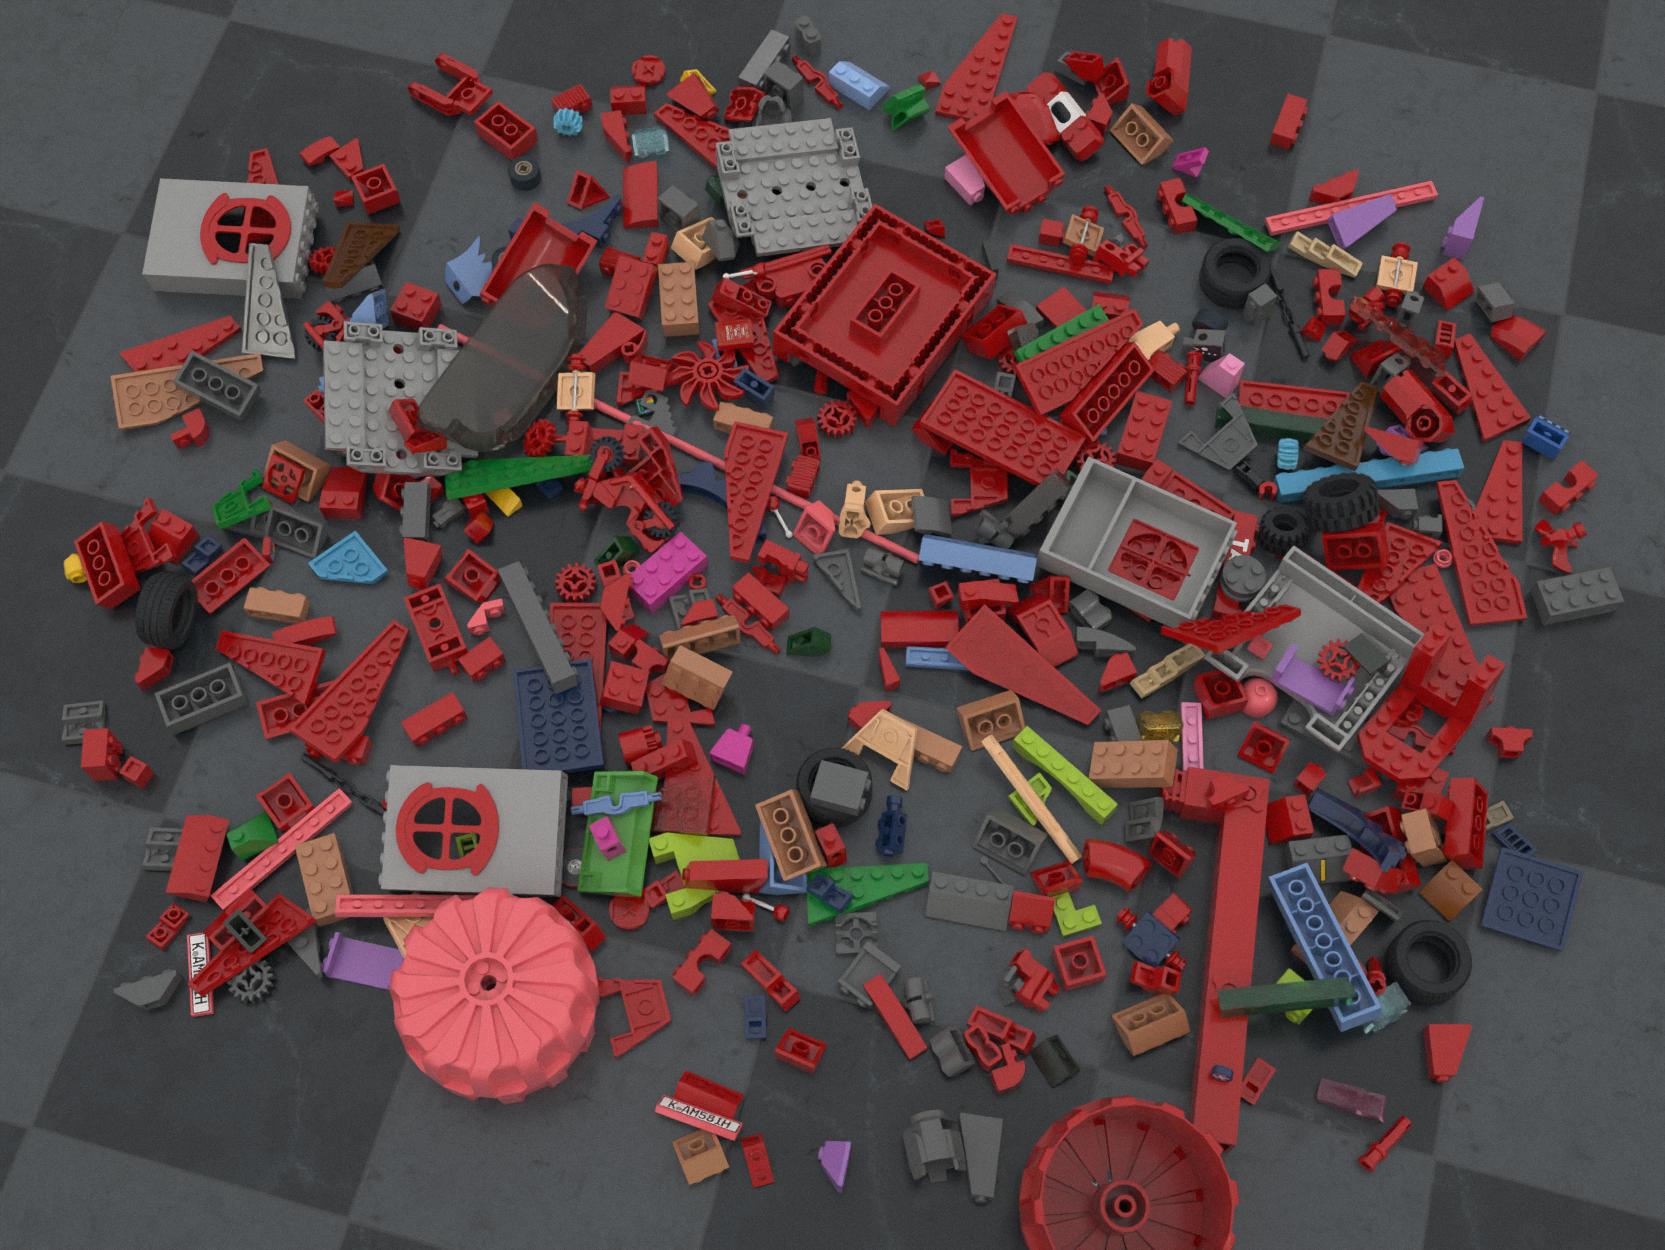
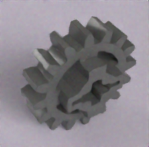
M259 959L232 977V980L227 981V984L232 986L229 991L232 994L235 993L234 997L236 999L241 998L244 1003L248 1001V998L252 1003H255L256 997L263 1000L262 994L269 995L270 992L267 988L274 986L270 982V980L275 979V976L270 974L273 969L267 966L268 963L265 960L261 962ZM255 967L260 968L263 973L257 972ZM239 987H242V988L245 987V989L247 990V992L241 991V990L239 989Z

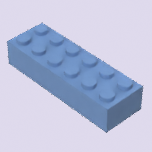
M925 534L922 538L919 560L923 561L922 564L934 566L937 563L942 564L941 567L946 569L959 567L960 571L972 573V570L980 571L979 574L984 576H991L992 573L997 574L998 578L1009 580L1010 577L1018 578V582L1029 583V580L1033 581L1038 554Z

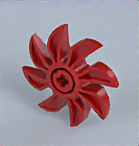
M697 341V346L703 359H699L697 354L691 351L680 352L672 356L671 361L682 366L675 368L669 374L667 387L682 384L680 397L683 405L688 407L697 392L700 391L701 404L707 409L719 411L720 409L713 392H717L723 400H735L742 397L745 391L735 387L734 380L743 368L749 370V365L733 368L735 365L734 349L725 350L723 355L716 360V349L707 342Z

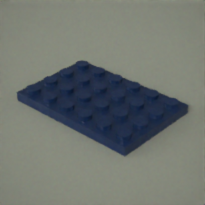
M591 658L571 661L569 663L571 667L575 666L577 670V686L557 694L554 693L542 665L513 670L522 769L558 770L564 773L604 768Z

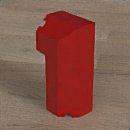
M1168 38L1158 43L1153 80L1149 79L1146 84V95L1164 110L1176 116L1186 110L1192 47L1183 39L1175 42L1173 38Z
M1412 370L1403 371L1404 375L1402 377L1399 375L1393 377L1382 388L1384 393H1380L1379 396L1406 426L1405 431L1412 439L1421 442L1444 443L1455 433L1452 416Z

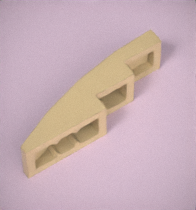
M1298 231L1293 235L1288 245V248L1328 269H1340L1341 274L1354 278L1363 264L1335 244L1329 247L1316 237L1311 240Z
M1188 644L1167 655L1163 661L1150 667L1146 673L1133 679L1130 685L1141 698H1144L1203 660L1205 654L1197 646Z

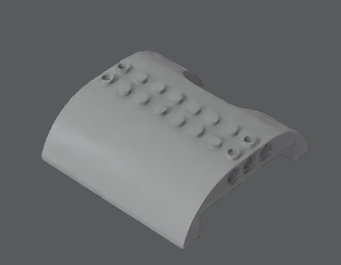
M1293 545L1282 559L1278 570L1245 611H1251L1253 614L1264 612L1263 608L1287 604L1300 608L1301 616L1293 619L1292 622L1280 625L1279 628L1271 629L1265 634L1259 635L1274 644L1264 660L1247 650L1252 640L1242 642L1237 647H1231L1220 654H1215L1209 650L1204 659L1236 682L1253 675L1270 681L1275 668L1291 643L1298 646L1295 657L1319 670L1322 664L1317 663V659L1322 658L1318 653L1319 651L1324 652L1322 649L1323 645L1329 647V641L1332 640L1335 644L1337 639H1340L1341 643H1344L1345 640L1350 642L1362 633L1389 660L1387 670L1381 674L1376 671L1369 675L1360 666L1359 670H1355V676L1349 675L1350 679L1351 677L1355 678L1352 684L1355 689L1349 698L1345 696L1346 704L1341 711L1337 709L1334 716L1273 683L1308 710L1311 720L1304 729L1339 753L1408 663L1414 647L1425 634ZM1330 651L1326 655V661L1331 659ZM1336 657L1335 662L1342 664L1344 659ZM1352 660L1347 662L1348 670L1352 666ZM1331 669L1332 671L1339 673L1338 670ZM1343 677L1341 682L1347 685L1350 679L1347 681Z

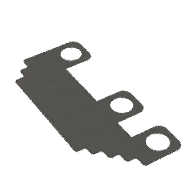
M647 390L640 403L642 406L655 411L649 422L638 416H632L627 424L638 420L650 427L658 426L662 432L671 436L676 431V428L672 427L674 421L670 419L672 413L668 412L670 405L667 404L669 398L657 392ZM650 394L657 397V403L654 405L646 403V397ZM644 450V457H643V459L648 456V454H647V452H646L645 450ZM621 467L625 473L629 472L632 469Z

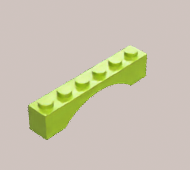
M1028 726L1014 738L1012 748L1027 761L1042 768L1058 780L1101 826L1115 813L1118 804Z

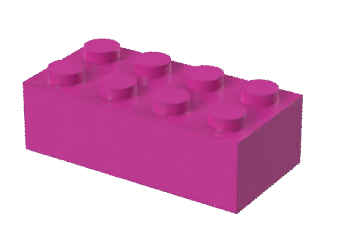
M679 532L631 573L630 578L634 579L632 589H628V592L653 614L667 602L669 596H674L689 583L690 576L702 572L708 566L707 556L682 532Z

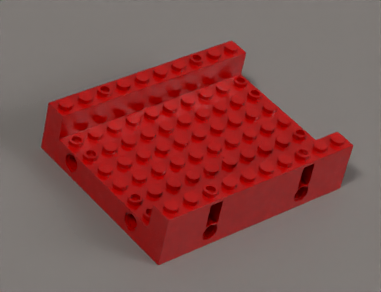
M874 204L774 329L773 355L787 363L793 356H796L879 406V418L895 427L960 341L961 335L969 329L991 300L996 273Z

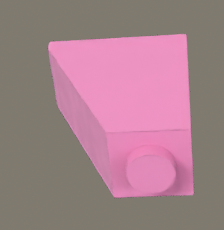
M966 155L945 167L944 178L969 205L982 200L985 190L983 179Z
M1229 353L1208 364L1198 375V380L1227 398L1238 386L1245 363Z

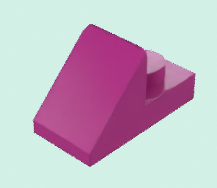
M1206 147L1180 153L1172 167L1177 171L1198 177L1209 151Z

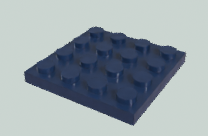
M1501 847L1480 926L1554 950L1564 951L1583 872Z

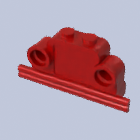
M829 244L764 263L767 273L766 277L758 278L754 274L743 275L742 278L743 280L750 278L754 280L758 295L770 301L774 299L779 307H790L798 301L825 267L826 263L823 262L822 257L831 255L832 252ZM753 267L742 269L740 272L750 271Z

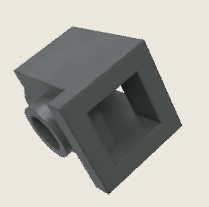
M1437 515L1436 518L1431 516L1418 517L1417 520L1412 521L1411 530L1438 540L1442 533V515Z

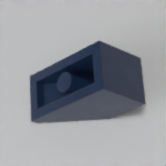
M743 368L734 380V384L745 391L744 395L764 410L775 396V386L746 368Z

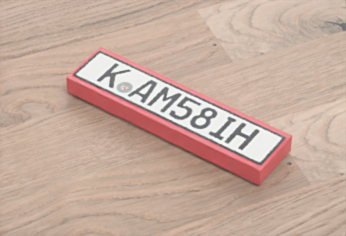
M204 933L187 935L189 981L211 960L210 939ZM190 988L192 1017L214 1014L213 990L201 997Z
M663 1095L655 1109L656 1113L735 1141L743 1123L666 1095Z

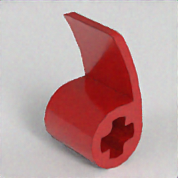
M644 330L639 345L633 342H625L622 345L621 352L625 364L630 365L633 359L644 353L648 342L646 330Z

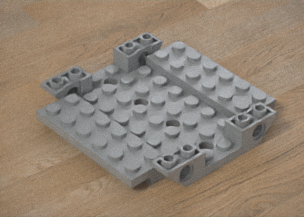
M831 118L737 128L729 129L730 141L716 143L717 170L731 231L737 238L751 236L752 245L754 244L757 257L807 251L829 244L830 248L839 247L856 228L857 222L860 223L872 207L868 188L864 189L858 167L860 155L853 127L836 129L834 133ZM845 181L849 186L843 187L840 182ZM811 185L815 190L809 191L806 186ZM777 189L781 194L775 195L772 193V190ZM743 193L747 198L740 199L737 195Z
M344 321V341L346 342L324 340L325 450L343 451V454H346L347 466L363 473L442 476L462 470L461 457H478L474 351L453 350L457 349V330L419 327L417 333L382 330V324ZM398 346L403 350V353L397 354L393 348ZM394 382H402L404 388H396ZM395 399H415L432 431L441 429L447 435V449L412 454L404 446L405 440L388 411L392 402ZM401 451L405 453L406 458L403 460L399 459L396 453Z

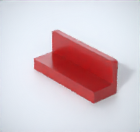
M686 1070L678 1081L674 1099L733 1120L744 1095Z

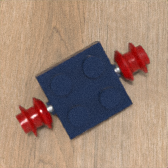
M1123 908L1116 916L1118 918L1116 923L1122 922L1124 930L1130 928L1132 930L1122 943L1146 965L1156 968L1165 958L1167 959L1166 967L1171 965L1174 970L1181 972L1187 965L1185 962L1187 957H1179L1180 951L1171 952L1172 948L1181 938L1150 911L1146 912L1139 922H1136L1138 914L1132 915L1130 913L1131 908L1127 910Z

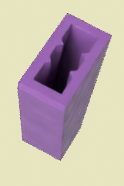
M1388 194L1332 214L1327 219L1337 246L1342 250H1346L1390 217L1397 210L1396 202Z

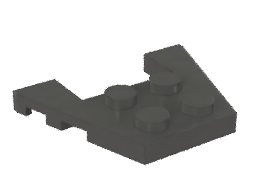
M1234 393L1221 403V406L1233 419L1210 440L1203 444L1190 431L1179 441V444L1229 471L1258 446Z

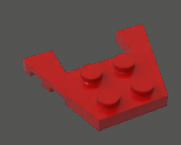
M950 449V468H970L971 498L951 499V517H957L1007 502V470L985 459H978L971 454L966 453L965 455L958 453V450Z
M150 498L145 499L143 502L145 504L141 511L137 510L134 515V521L130 526H126L121 533L135 575L178 558L173 545L170 543H165L155 551L145 527V523L158 514L155 503Z
M665 673L646 684L645 690L653 723L668 724V717L688 718L691 726H715L710 708L690 712L687 697L661 684Z
M597 978L600 998L622 993L631 1028L630 1033L610 1038L615 1058L620 1057L672 1022L661 980Z

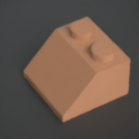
M700 1129L672 1141L689 1185L700 1182L704 1178L729 1168L722 1147L714 1133Z

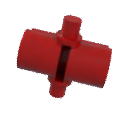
M1372 287L1361 299L1351 301L1352 308L1348 313L1352 320L1359 323L1358 328L1360 330H1363L1386 307L1382 303L1385 298L1384 293L1377 287Z

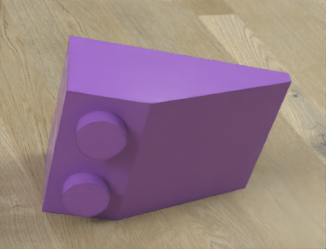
M1484 197L1478 198L1455 220L1453 226L1448 227L1446 236H1444L1441 247H1444L1442 255L1460 260L1464 259L1474 238Z

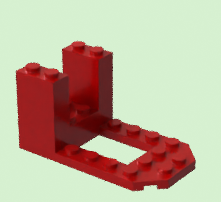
M1436 622L1414 647L1398 687L1357 735L1363 761L1397 783H1407L1408 780L1426 782L1487 707L1506 666L1505 663L1488 654L1471 676L1467 678L1441 662V659L1453 632ZM1414 700L1448 719L1422 753L1388 733L1390 728Z

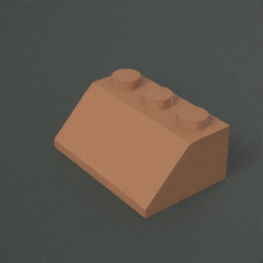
M1131 104L1110 129L1113 135L1141 165L1163 154L1174 141L1142 106Z
M286 440L272 444L263 478H265L271 455L276 453L306 470L298 497L310 502L325 483L330 464ZM277 463L275 469L283 471L285 464ZM291 471L293 479L296 480L294 472ZM283 475L282 480L286 482L287 477ZM272 477L271 482L279 485L278 479ZM287 485L286 490L291 493L294 488Z
M1012 690L956 707L960 726L971 751L985 747L981 741L989 735H993L997 742L1016 737L1025 728L1019 698Z
M1170 994L1157 995L1111 1015L1124 1045L1133 1056L1142 1054L1151 1048L1163 1045L1165 1042L1190 1032L1185 1010Z

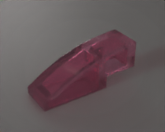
M1321 1079L1317 1100L1357 1115L1384 1122L1388 1105L1387 1096L1367 1092L1364 1088Z

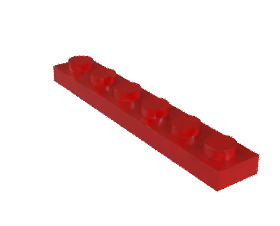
M1010 244L1006 261L1007 263L1107 284L1112 283L1114 270L1109 264L1090 260L1076 263L1066 255Z

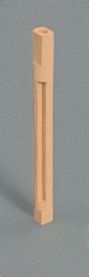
M989 735L981 741L1070 863L1073 864L1082 857L1080 852L993 735Z

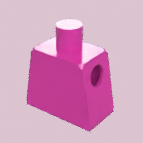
M741 724L738 731L727 729L710 751L711 760L745 775L754 747L753 739L748 737L752 730L751 727Z
M605 817L589 825L600 851L608 861L627 852L610 817Z

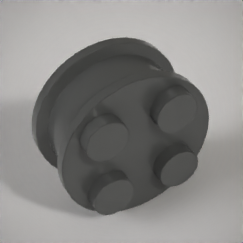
M1246 555L1235 556L1228 560L1220 576V587L1223 593L1234 601H1251L1259 594L1265 583V569L1253 557Z

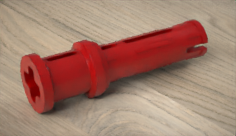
M1190 351L1186 355L1188 363L1185 368L1188 372L1184 404L1187 406H1194L1196 404L1198 375L1202 371L1200 363L1203 359V354L1198 351Z
M1371 957L1367 963L1369 972L1366 978L1375 995H1381L1386 990V978L1381 970V960L1378 957L1376 960L1375 957Z
M1401 1116L1377 1143H1372L1369 1146L1370 1149L1363 1156L1358 1157L1360 1165L1368 1172H1374L1375 1166L1381 1160L1387 1158L1389 1149L1412 1127L1411 1121L1407 1117Z

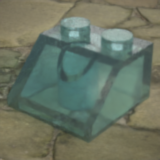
M664 125L630 130L634 154L638 155L639 158L648 157L649 153L663 155L666 154V151H669Z

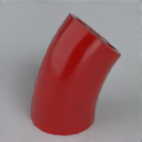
M1086 839L1084 842L1083 868L1085 876L1087 878L1109 881L1129 893L1141 883L1153 865V862L1125 846L1097 839Z

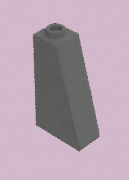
M960 1112L959 1126L966 1158L965 1164L970 1197L975 1198V1202L987 1204L988 1200L992 1201L994 1198L1003 1119Z

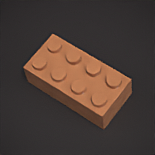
M694 262L658 264L664 337L700 334Z
M1169 740L1094 742L1089 780L1099 788L1173 787L1178 749Z
M333 833L295 845L311 914L317 921L316 925L321 927L349 918L335 917L336 895H354L341 843L336 834Z

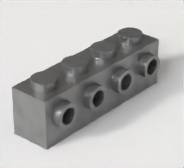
M771 29L739 75V87H753L760 91L764 90L763 73L776 60L782 63L783 57L791 49L788 36Z

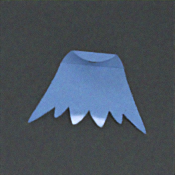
M480 236L462 255L446 263L445 282L462 304L466 303L472 296H480V292L492 272L491 262L482 263L485 259V253L478 255ZM454 281H458L460 289L453 285Z

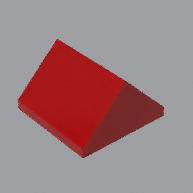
M1117 57L1104 67L1105 74L1098 81L1093 82L1098 95L1100 92L1103 93L1108 104L1128 100L1130 82L1120 58Z
M1377 340L1350 355V358L1367 378L1376 373L1382 362L1393 354L1400 353L1402 347L1400 344Z
M395 399L392 402L388 411L405 441L432 431L415 399Z
M1254 721L1237 756L1274 774L1291 739Z
M1069 860L1030 872L1037 893L1042 896L1053 897L1066 892L1079 891L1082 884V878Z
M788 1028L775 1049V1057L815 1074L827 1044Z

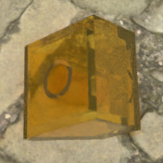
M1164 710L1159 713L1143 711L1138 714L1136 720L1142 741H1178L1184 728L1179 712Z

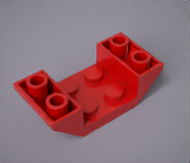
M1038 592L1020 601L1018 604L1005 609L1014 625L1019 624L1035 650L1054 668L1078 656L1070 629L1048 597Z

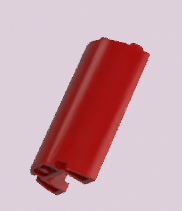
M1007 91L991 99L990 108L969 121L965 122L963 118H960L947 126L948 131L1009 215L1022 211L1024 213L1028 212L1036 203H1043L1047 199V195L1064 182L1062 179L1065 176V172Z
M535 202L482 288L480 296L481 301L496 311L495 315L499 318L508 319L518 329L523 327L534 334L544 332L597 240L584 232H581L580 235L572 232L548 217L550 211ZM530 281L545 291L540 304L534 309L531 308L524 296Z

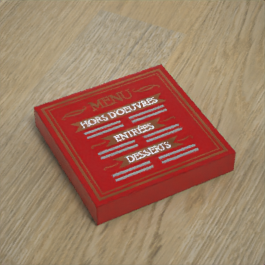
M751 318L715 322L718 351L755 347Z

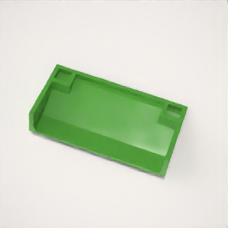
M645 771L595 772L591 800L603 796H611L613 805L616 807L619 805L621 793L647 791L649 794L656 793L658 777ZM654 801L650 802V806L630 809L627 813L619 816H611L606 813L588 816L578 892L641 897ZM605 817L611 818L627 851L610 861L600 851L589 828V825Z

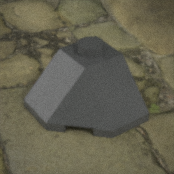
M723 219L708 221L702 236L703 240L719 261L733 260L740 246V241Z

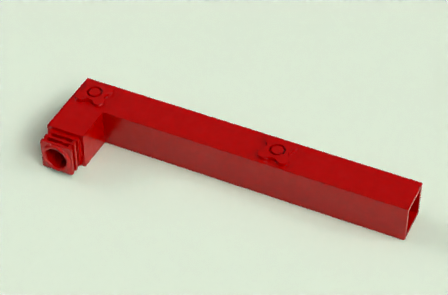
M1188 767L1187 771L1175 769L1173 787H1161L1160 797H1164V809L1167 812L1174 811V813H1179L1178 818L1218 824L1188 1121L1204 1134L1211 1132L1223 1148L1222 1152L1229 1153L1236 1146L1270 779L1230 773L1236 782L1247 783L1250 789L1248 797L1238 800V803L1232 807L1227 808L1224 806L1210 812L1207 806L1209 798L1212 797L1209 789L1210 781L1226 774V772ZM1221 1065L1232 1069L1234 1072L1232 1081L1223 1082L1212 1078V1067Z

